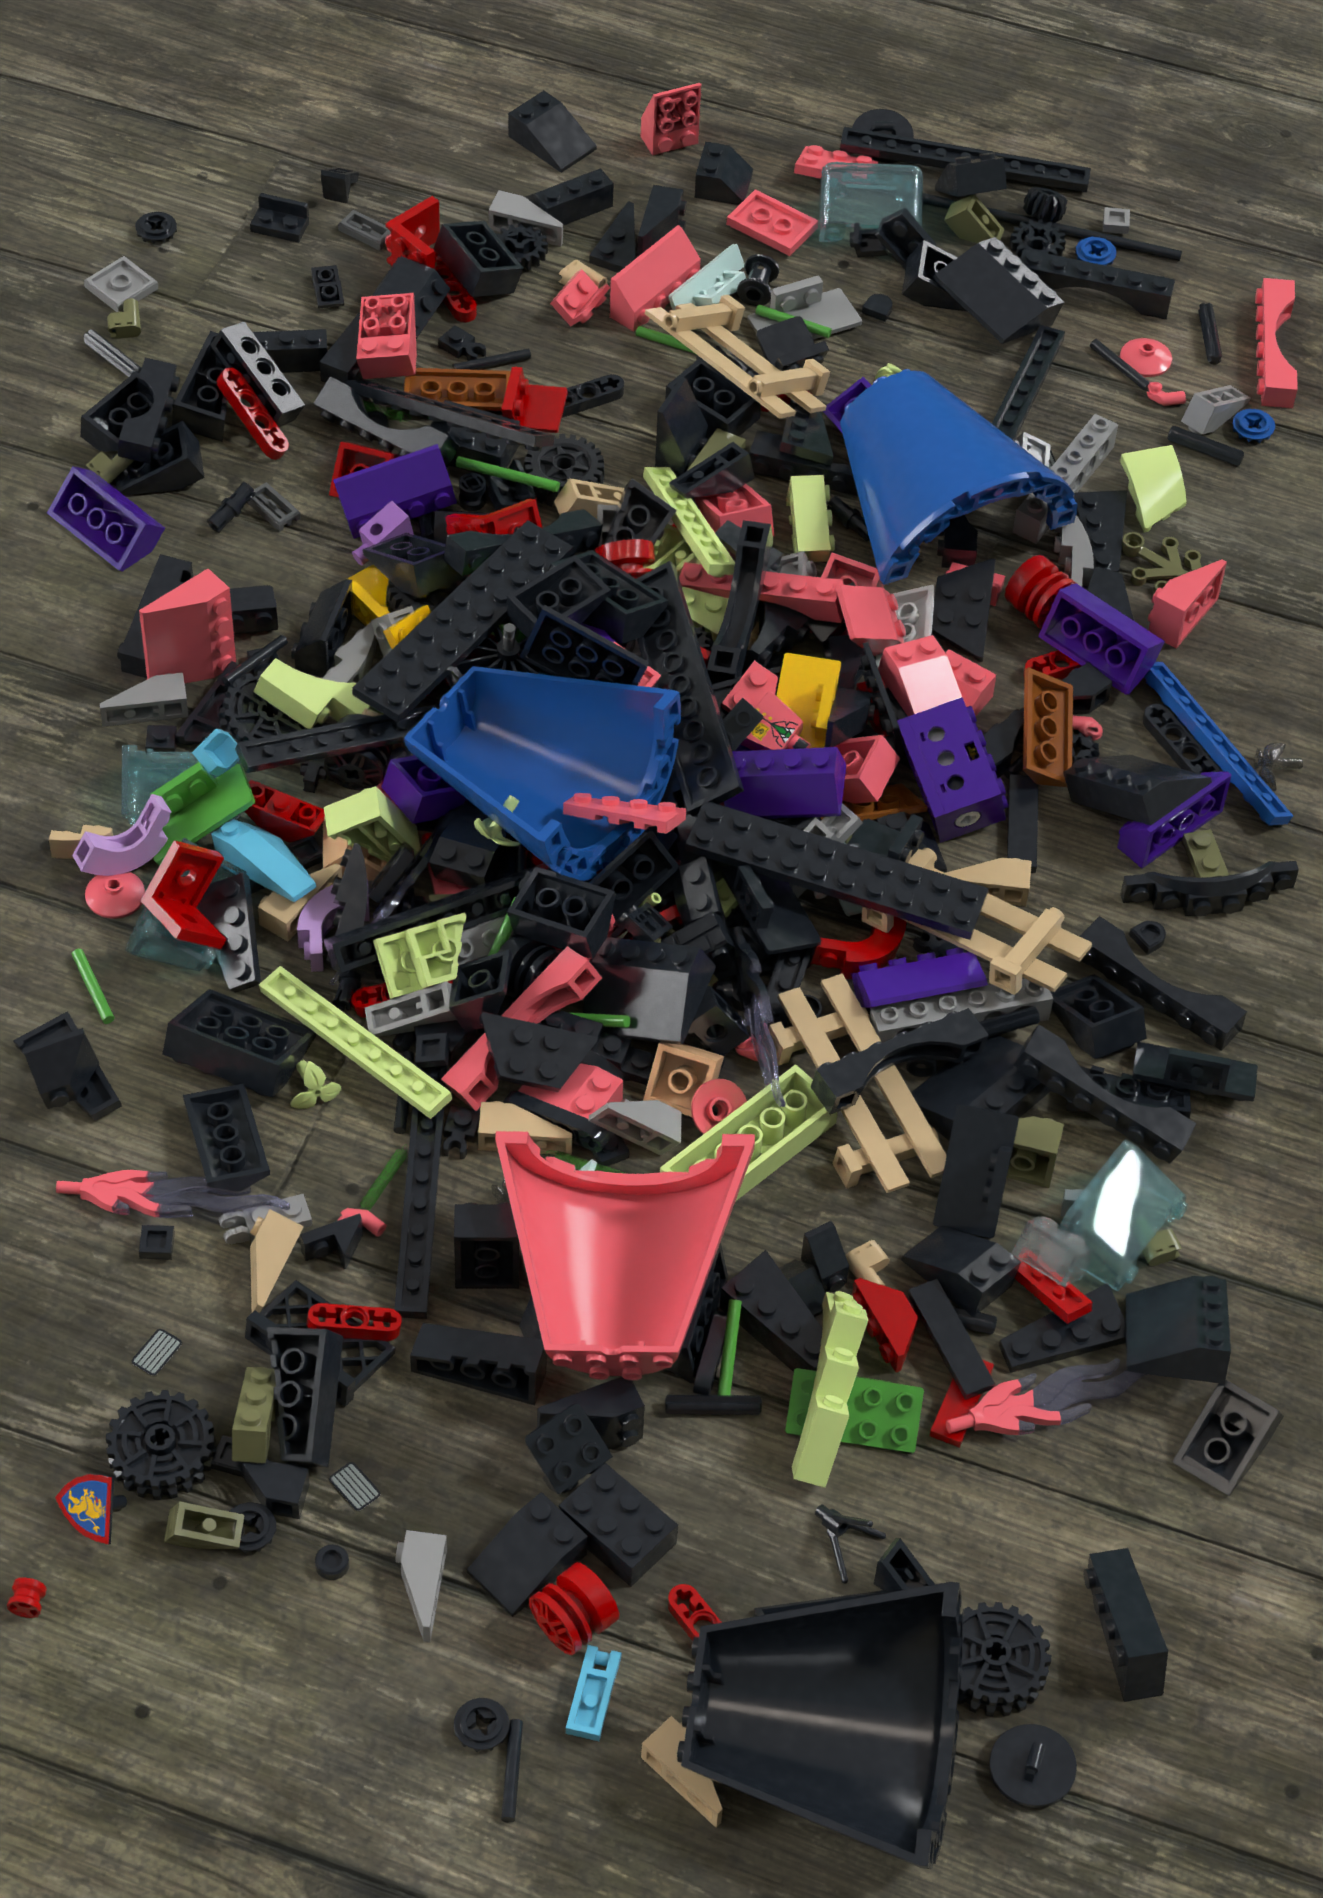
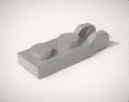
M304 1194L246 1208L242 1211L233 1210L221 1215L218 1219L221 1227L226 1229L235 1227L224 1233L225 1242L231 1245L249 1240L253 1242L255 1236L250 1234L258 1216L264 1219L269 1209L304 1226L303 1228L310 1227L312 1225V1218Z

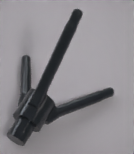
M821 1504L817 1507L815 1515L822 1520V1525L827 1528L842 1583L845 1584L848 1583V1577L838 1537L842 1536L850 1528L881 1539L886 1538V1533L871 1528L873 1526L871 1520L844 1516L835 1509H828Z

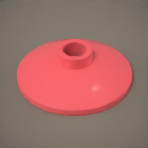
M1133 339L1127 342L1120 351V358L1143 377L1159 376L1165 373L1172 363L1170 350L1161 342L1153 339Z
M131 872L111 876L96 875L86 887L85 899L88 907L95 914L110 919L123 918L140 908L142 905L140 900L145 893V888L140 878Z
M713 1079L702 1084L695 1092L691 1104V1114L697 1129L702 1134H705L747 1102L744 1093L735 1083L726 1079ZM713 1105H715L718 1108V1114L716 1116L713 1114L712 1111Z

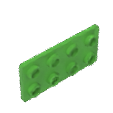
M198 762L151 793L161 796L171 810L169 821L162 828L168 840L163 848L153 857L154 861L158 865L161 864L174 840L192 845L255 804V798L240 764L214 778Z
M801 1368L794 1370L786 1433L802 1434L816 1371ZM856 1376L847 1402L849 1419L841 1442L914 1453L924 1389L922 1387Z

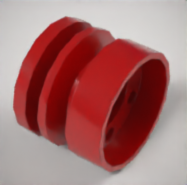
M620 540L603 544L595 549L596 553L635 579L653 570L646 568L655 562L654 546L649 540Z
M1037 555L1025 561L1015 571L1006 586L1004 596L1008 603L1018 611L1025 613L1029 620L1042 629L1059 589L1078 583L1070 579L1066 573L1059 572L1058 567L1045 556Z
M579 1562L570 1566L557 1577V1585L549 1583L542 1588V1592L539 1591L529 1598L530 1609L542 1631L557 1648L571 1656L582 1649V1645L592 1641V1632L600 1634L619 1620V1610L610 1591L591 1569Z

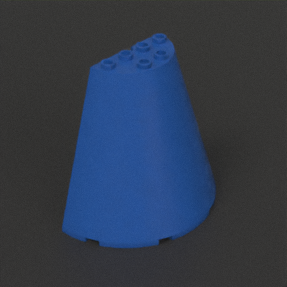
M905 369L888 377H879L873 382V385L863 391L844 409L845 413L841 419L840 426L879 578L883 585L907 578L914 562L920 555L918 553L920 551L919 545L923 541L925 543L931 542L950 524L949 519L968 514L995 501L1033 493L1036 498L1047 503L1046 523L1051 530L1075 522L1077 503L1073 497L1075 494L1068 483L925 372Z
M472 666L443 695L439 704L440 709L438 710L433 707L404 737L405 745L415 757L491 820L496 822L554 872L586 881L593 879L597 875V871L604 869L645 830L634 828V822L632 821L617 825L609 823L605 816L600 820H590L564 815L563 803L572 798L576 793H588L592 795V798L602 799L605 796H616L623 802L643 799L647 800L648 804L658 805L661 802L671 776L679 739L673 737L674 725L677 726L681 722L680 693L670 689ZM509 795L520 801L513 813L503 806Z

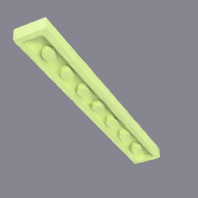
M644 467L643 478L653 493L677 510L671 520L707 574L714 577L733 575L734 560L691 498H684L670 487L669 482L677 478L671 468Z
M279 966L259 984L260 991L430 1119L452 1100L449 1090L283 967Z

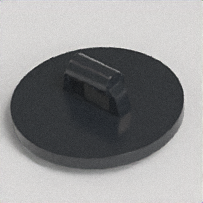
M888 109L867 111L855 120L852 127L914 138L913 128L909 121L901 114ZM868 156V157L872 158V160H875V161H881V162L893 161V160H890V159L876 158V157Z
M1023 1724L1007 1730L997 1739L991 1751L989 1769L995 1786L1007 1799L1028 1808H1044L1059 1802L1069 1793L1075 1781L1077 1764L1071 1746L1059 1733L1042 1725Z

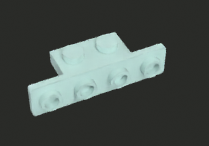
M730 245L668 296L672 309L675 310L676 305L693 303L695 306L719 304L721 296L736 293L739 282L746 279L745 273L739 271L744 267V261L738 245Z

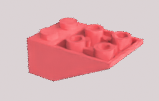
M700 83L653 94L641 117V138L652 156L698 144L701 100Z
M414 293L361 297L356 360L363 379L415 375L417 350Z

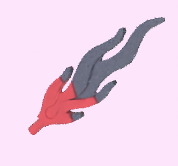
M121 1170L92 1178H84L82 1182L57 1181L56 1193L80 1195L81 1199L90 1201L106 1211L120 1215H129V1207L145 1215L159 1218L192 1217V1207L190 1206L222 1213L236 1212L258 1206H273L284 1210L290 1209L288 1202L276 1196L265 1194L241 1196L250 1194L251 1186L241 1192L210 1188L207 1186L205 1177L189 1176L168 1179L167 1172ZM208 1193H214V1194L226 1195V1196H236V1197H224V1196H217V1195H212V1194H208Z
M1116 1358L1107 1364L1077 1365L1060 1369L1049 1375L1034 1389L1025 1394L1014 1396L1027 1390L1035 1383L1037 1374L1031 1373L1026 1377L998 1384L974 1408L969 1409L968 1415L947 1420L946 1428L949 1433L973 1427L975 1431L984 1430L1006 1435L1031 1434L1034 1432L1035 1424L1046 1426L1062 1425L1090 1413L1092 1407L1090 1403L1081 1404L1068 1410L1064 1409L1085 1400L1117 1397L1142 1376L1148 1374L1127 1372L1126 1370L1109 1380L1081 1382L1086 1379L1111 1375L1120 1365V1359Z

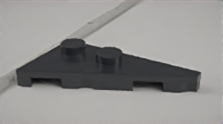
M630 201L626 203L589 255V263L618 273L635 260L634 203Z

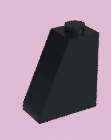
M1095 567L1087 591L1134 621L1122 573Z

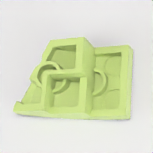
M1172 445L1121 454L1120 463L1129 479L1128 490L1136 504L1135 515L1143 532L1150 531L1152 525L1161 519L1164 521L1170 517L1172 512H1177L1186 506L1187 500L1182 472Z
M465 913L373 940L390 999L456 979L459 965L458 956L462 946L463 925L466 921Z

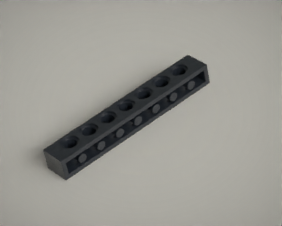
M545 863L536 865L537 867L553 871ZM536 866L324 939L332 968L343 973L377 961L378 956L373 940L436 922L443 918L465 913L464 930L507 914L514 897L516 898L519 893L520 881L525 877L527 871L533 872Z

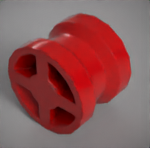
M22 1577L15 1579L12 1586L14 1594L8 1600L7 1609L20 1617H38L42 1609L40 1600L45 1597L47 1587L42 1582L32 1578Z

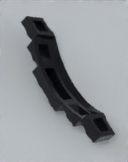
M689 814L686 816V820L677 826L681 842L677 843L679 852L675 861L679 865V869L672 875L673 893L680 918L685 927L713 911L722 918L728 930L727 932L733 941L717 891L711 859L685 851V843L698 816L697 814L692 817ZM734 948L728 951L729 955L725 959L713 962L716 966L713 974L718 980H733L737 978Z
M1268 861L1253 870L1220 877H1180L1147 872L1140 875L1124 876L1120 894L1123 903L1152 901L1154 910H1171L1183 907L1185 917L1219 913L1232 914L1243 911L1246 901L1259 902L1261 900H1268L1271 890L1294 888L1299 868L1296 861Z
M501 1006L497 1015L501 1016L508 1008ZM557 1010L538 1023L598 1037L596 1044L581 1063L597 1066L623 1081H634L647 1086L655 1054L631 1047L632 1040L603 1031L602 1023L561 1010ZM484 1028L478 1029V1033L484 1034Z

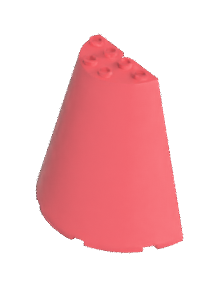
M496 1131L495 1140L544 1350L553 1360V1364L589 1373V1377L597 1380H604L609 1378V1376H622L627 1380H639L644 1374L672 1367L679 1356L755 1147V1134H722V1142L717 1150L716 1159H705L689 1166V1172L624 1174L604 1171L575 1170V1165L555 1157H546L545 1160L540 1156V1148L533 1142L528 1132Z

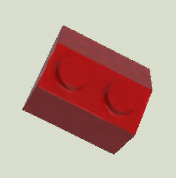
M340 442L329 495L339 498L334 479L400 456L395 453L350 442Z

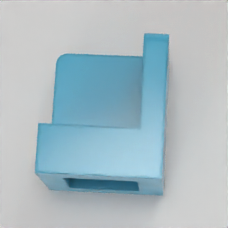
M215 729L192 752L206 771L215 776H220L228 771L240 760L235 751L237 742L228 732L220 729Z

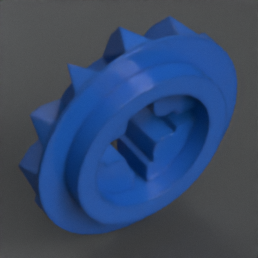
M1088 237L1077 244L1075 254H1077V260L1107 266V264H1113L1116 258V248L1110 241L1104 238Z
M1258 409L1242 410L1234 416L1232 422L1233 432L1238 433L1239 438H1247L1248 442L1256 440L1260 443L1263 439L1269 440L1275 430L1273 418L1266 412Z

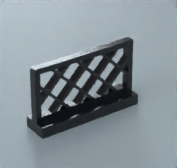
M295 1280L260 1313L255 1310L247 1317L245 1338L267 1354H273L272 1343L268 1339L267 1327L307 1328V1323H291L290 1314H306L315 1304L331 1303ZM297 1293L307 1300V1305H289V1299ZM285 1314L287 1324H275L268 1318L271 1315ZM336 1318V1324H339L340 1318ZM353 1318L346 1320V1323L353 1327L362 1325ZM343 1339L342 1348H358L359 1357L341 1358L336 1401L346 1407L353 1400L354 1392L395 1354L396 1347L387 1341ZM363 1347H376L382 1353L379 1356L364 1357ZM343 1366H361V1373L353 1378L343 1371Z

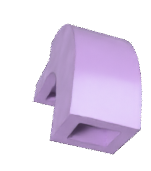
M151 794L141 815L130 829L115 836H101L85 831L72 856L82 872L94 875L111 876L135 870L150 861L166 844L168 838L162 828L167 825L171 810L161 796Z
M333 885L315 894L304 906L299 916L297 926L298 947L304 948L305 960H311V972L323 971L322 952L324 938L334 928L332 924L337 909L344 910V906L333 903L336 895L330 894ZM367 895V908H366V914H365V920H364V921H370V919H369V896H368V895Z

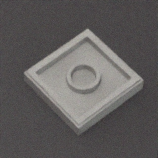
M125 256L84 280L85 288L116 312L123 311V302L126 299L133 298L139 301L158 289V282Z

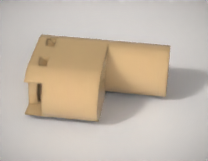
M579 260L572 261L559 272V275L562 276L559 282L564 286L581 269L598 288L607 284L608 281L606 277Z
M875 1240L868 1241L845 1255L849 1269L856 1279L862 1278L885 1286L876 1272L884 1269L889 1264L890 1259Z

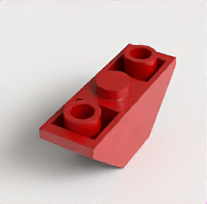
M254 780L248 782L255 798V804L244 812L258 827L280 837L286 842L290 843L314 835L325 820L324 809Z
M858 1278L854 1280L851 1296L866 1310L868 1317L866 1330L870 1337H875L879 1343L883 1360L886 1363L890 1362L895 1373L902 1370L914 1338L918 1316L902 1291Z

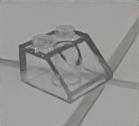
M1038 1216L1029 1220L1011 1254L1064 1287L1085 1277L1089 1270L1092 1249L1084 1245L1085 1241L1078 1235L1063 1232L1057 1228L1058 1224L1048 1217Z

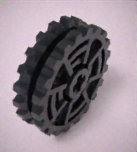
M258 671L257 676H253L251 673L245 674L243 681L239 678L236 679L233 683L234 688L229 687L226 692L227 697L224 698L223 706L219 711V717L223 718L219 722V727L228 732L237 743L307 729L253 692L264 671Z
M162 1390L160 1395L154 1396L152 1391L145 1393V1398L139 1400L137 1397L130 1400L131 1406L128 1408L121 1406L118 1410L119 1418L111 1419L109 1427L113 1432L106 1433V1443L108 1444L106 1450L110 1468L115 1470L114 1477L117 1481L125 1480L123 1485L127 1491L135 1488L137 1489L138 1496L145 1498L147 1494H153L154 1500H161L163 1495L168 1494L172 1499L178 1497V1491L184 1490L186 1493L192 1491V1484L195 1481L202 1483L205 1480L203 1472L205 1470L211 1471L212 1460L210 1458L214 1457L216 1452V1446H214L216 1439L213 1432V1423L207 1420L209 1418L208 1412L205 1408L198 1410L199 1404L197 1400L193 1398L186 1401L184 1393L178 1392L175 1396H170L169 1390Z
M985 1602L978 1603L976 1610L971 1609L969 1606L963 1609L962 1683L957 1703L960 1705L964 1702L970 1704L969 1711L976 1713L979 1709L985 1710L986 1716L993 1717L995 1711H1000L1003 1716H1009L1013 1708H1016L1019 1712L1025 1710L1027 1706L1026 1701L1034 1703L1038 1699V1691L1044 1689L1052 1655L1046 1653L1050 1648L1049 1640L1041 1638L1044 1632L1041 1625L1034 1626L1032 1624L1033 1617L1028 1613L1024 1616L1018 1614L1019 1608L1012 1605L1009 1609H1005L1002 1602H995L993 1607H988Z

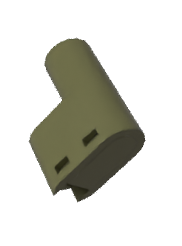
M129 298L123 302L124 312H114L107 316L108 331L111 334V338H131L141 334L139 303L136 299Z
M100 451L86 466L110 484L135 460L118 457V454L113 459H110L103 451Z
M1143 1217L1136 1218L1128 1224V1229L1149 1266H1156L1181 1256L1178 1250H1181L1182 1247L1172 1229L1152 1233Z

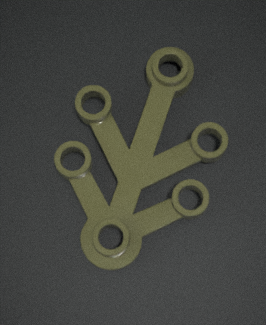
M1129 532L1125 534L1122 540V551L1128 557L1139 556L1158 567L1153 569L1134 568L1131 573V582L1136 586H1142L1146 584L1147 580L1175 578L1188 573L1182 568L1178 553V540L1174 537L1163 539L1161 551L1167 555L1168 560L1144 547V538L1139 533ZM1188 550L1184 557L1185 566L1189 567L1191 571L1201 568L1200 552ZM1157 581L1154 585L1153 594L1159 587L1163 588L1167 581Z

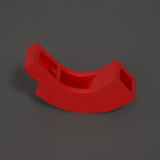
M894 916V926L888 933L871 926V936L859 942H846L820 937L822 940L821 944L812 950L811 964L821 965L826 968H839L840 974H843L845 979H852L851 974L860 972L859 966L877 963L878 969L887 967L889 965L888 961L895 958L906 930V921Z

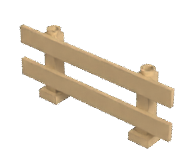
M730 295L721 296L719 304L698 307L693 303L676 305L675 310H670L669 313L662 307L645 310L644 314L778 418L795 416L796 413L793 408L776 396L779 394H786L809 413L826 410L827 406L813 395H823L830 371L814 359L805 360L803 368L780 371L728 331L739 330L745 307ZM701 329L760 375L751 377L691 330Z
M929 848L918 849L908 862L912 865L948 875L934 868L937 855ZM987 894L980 915L1022 934L1023 937L1014 947L976 929L971 940L904 920L990 961L989 983L1013 995H1016L1022 988V977L1052 992H1055L1067 978L1066 972L1036 959L1046 946L1079 962L1092 947V942L1061 928V923L1065 917L1059 909L1054 907L1049 910L1045 909L1037 917L990 894ZM862 906V922L885 933H888L894 926V916Z
M843 974L821 980L820 984L836 1012L817 1018L800 987L778 994L777 998L793 1025L785 1029L780 1021L769 1026L765 1043L769 1046L770 1052L778 1066L788 1063L792 1052L806 1048L816 1068L826 1062L833 1063L838 1061L840 1058L830 1040L847 1034L850 1035L859 1052L868 1049L875 1042L881 1041L870 1022L868 1011L865 1007H861ZM895 1065L881 1071L874 1079L905 1134L886 1140L861 1095H859L856 1105L841 1110L861 1146L860 1149L855 1151L852 1150L849 1144L837 1148L833 1166L846 1189L856 1186L860 1175L875 1171L886 1193L907 1187L910 1182L899 1162L915 1156L919 1157L930 1178L943 1174L947 1155L939 1143V1136L936 1130L928 1124Z

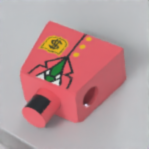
M769 690L755 708L763 715L762 721L740 745L751 750L810 748L811 744L799 736L803 730V721Z

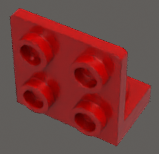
M512 367L501 408L503 417L520 421V425L545 433H558L568 394L567 388L531 385L528 379H525L522 367Z

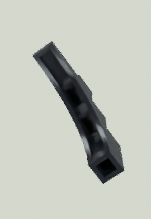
M727 520L715 534L735 562L741 528ZM773 547L766 571L780 573L782 566L779 564L783 553ZM759 600L756 611L759 623L758 638L751 646L743 668L747 670L754 660L765 667L774 651L779 652L783 646L791 650L798 642L803 643L810 632V628H808L810 617L791 608Z

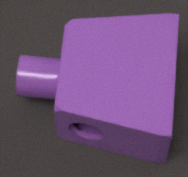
M393 501L389 502L360 528L359 533L363 545L353 551L352 555L357 563L362 566L369 561L363 555L362 549L403 533L413 534L409 516Z

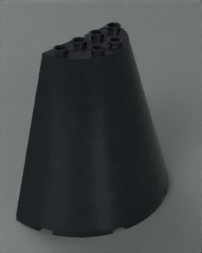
M946 1582L701 1626L699 1637H694L692 1643V1658H696L695 1670L689 1671L687 1679V1692L692 1693L691 1706H684L682 1727L686 1728L685 1741L679 1742L677 1761L681 1763L683 1768L919 1868L932 1869L939 1856L947 1821V1795H951L960 1712L957 1710V1702L959 1700V1690H961L963 1661V1614H960L962 1605L960 1583Z

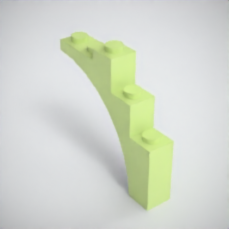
M276 658L261 674L253 691L307 729L313 728L317 722L323 724L328 716L339 721V719L346 715L362 714L365 708L383 715L380 711L352 695V687L356 683L335 682L316 678L295 670Z
M836 1291L835 1294L826 1292L822 1302L823 1330L818 1366L806 1420L792 1464L794 1479L824 1488L826 1487L849 1419L847 1402L859 1369L856 1356L868 1323L866 1310L854 1300L853 1296L841 1291Z

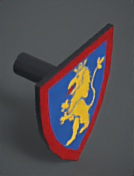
M87 1474L76 1477L67 1483L55 1497L63 1515L77 1531L89 1539L108 1545L111 1544L113 1510L125 1508L127 1505L124 1495L113 1496L114 1477L102 1474Z

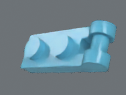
M587 1646L565 1734L595 1741L600 1740L622 1652L611 1650V1653L598 1651L596 1646ZM595 1664L607 1667L606 1671L594 1669Z

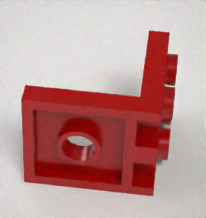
M431 196L386 223V228L391 231V236L386 239V247L391 250V256L387 258V263L393 266L398 257L403 256L435 269V251L429 246L436 242L440 231L439 200Z
M527 499L487 515L453 513L445 516L448 535L466 531L513 534L515 528H520L527 520L542 528L536 499Z
M174 840L140 901L176 939L221 949L227 940L197 909L224 857L218 851ZM190 870L187 876L181 877L185 871Z

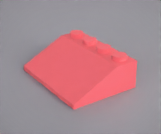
M204 570L139 610L147 679L156 675L183 673L184 683L212 679L223 673L231 661L236 662L230 588L211 570Z

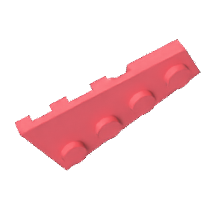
M576 793L572 798L563 803L564 815L590 820H600L605 816L609 823L617 825L632 821L634 822V828L645 830L648 827L657 826V832L667 834L686 820V808H678L675 803L671 802L651 805L648 804L647 800L643 799L623 802L616 796H605L602 799L592 798V795L588 793Z

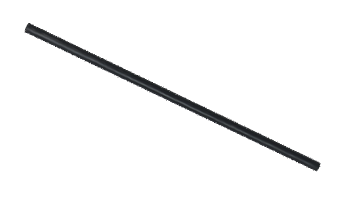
M871 181L867 189L836 182L839 185L949 209L951 204L958 201ZM986 207L996 220L1020 225V222L1027 225L1029 219H1032L1034 223L1039 221L1038 218ZM1052 222V227L1059 226L1060 233H1065L1066 236L1080 239L1100 237L1110 241L1115 247L1178 261L1181 259V250Z

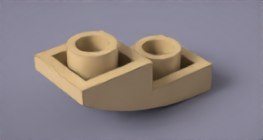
M83 825L81 834L70 831L51 830L49 837L52 858L74 859L72 855L85 831L101 836H113L112 828L100 825Z

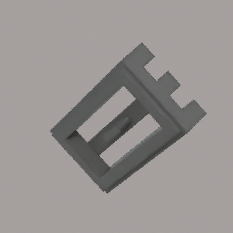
M352 210L338 224L340 232L379 251L383 249L385 238L391 234L386 225L355 210Z
M267 482L255 488L254 492H256V495L247 502L279 532L284 530V525H292V520L297 522L301 519V513ZM262 492H264V493H265L268 497H270L271 499H267V498L262 494ZM276 504L279 505V506L287 513V515H285V514L276 506Z

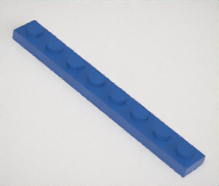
M1155 662L1153 667L1144 676L1146 683L1159 694L1162 702L1175 713L1178 721L1194 736L1193 738L1207 751L1211 759L1223 771H1228L1232 775L1230 782L1243 794L1244 800L1255 808L1263 822L1268 825L1288 824L1293 817L1292 813L1163 662Z

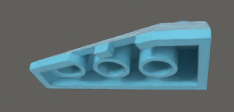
M235 819L223 824L222 827L211 833L215 851H218L224 857L221 864L238 873H245L249 876V879L292 902H296L316 888L315 881L280 837L260 827Z

